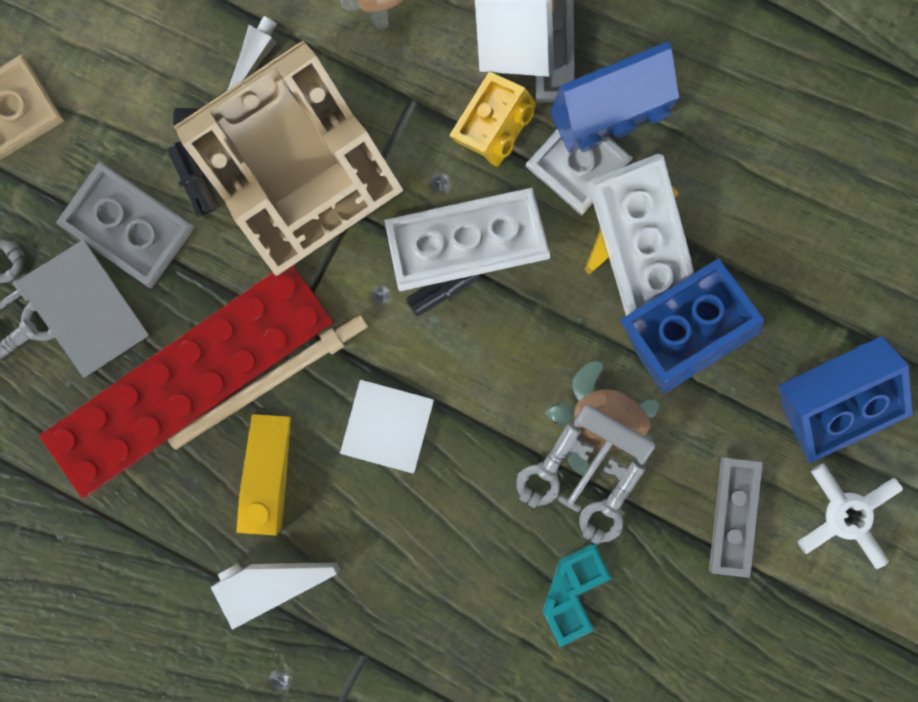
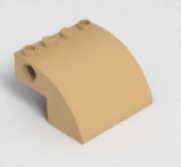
M304 40L174 126L183 146L223 198L234 221L275 276L404 191L371 137L354 117L319 59Z

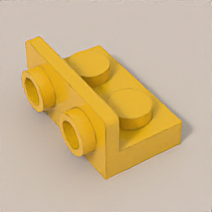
M489 71L449 136L456 143L483 155L492 165L499 167L503 159L513 150L514 142L523 127L531 121L537 103L525 87Z

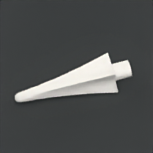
M263 16L257 29L251 25L248 26L228 90L252 75L277 42L272 39L271 35L277 23Z

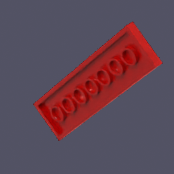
M294 265L277 276L272 272L40 434L39 437L82 499L86 498L168 441V438L221 404L335 323Z

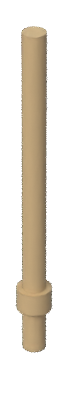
M360 314L336 330L332 327L320 335L321 340L168 438L170 445L177 450L330 352L333 355L345 347L344 342L368 328L367 323Z

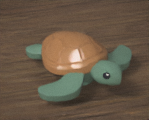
M594 361L583 366L573 379V392L579 401L577 405L574 406L565 402L556 403L545 411L546 416L551 422L566 427L569 422L574 423L583 407L589 404L653 441L652 437L647 434L651 427L649 418L656 415L660 404L655 400H647L638 405L633 399L617 390L600 389L595 391L594 385L603 369V364ZM580 427L582 431L578 437L583 443L588 442L594 446L595 450L600 451L606 440L588 429ZM612 445L608 452L620 450V448ZM569 451L566 454L565 458L571 468L579 474H585L589 468L588 461L579 457L577 452Z

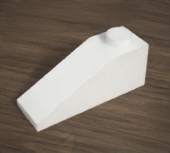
M337 562L251 564L241 569L238 563L219 573L218 576L221 581L217 582L211 589L231 628L234 629L337 575L340 567Z

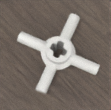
M824 463L813 468L811 473L829 498L830 503L826 510L827 522L797 541L801 550L808 554L837 535L844 539H856L875 569L885 566L889 560L869 530L874 520L873 510L901 492L903 489L900 483L895 478H892L863 497L855 493H843ZM848 509L855 511L854 514L850 515L854 519L851 523L844 521L845 518L849 517L846 513Z

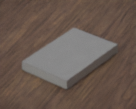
M101 161L97 163L56 221L62 228L78 239H84L88 246L149 288H153L195 228V226Z
M84 239L16 281L83 378L150 336Z

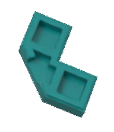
M594 543L559 559L542 612L559 647L594 631L578 595L612 579Z

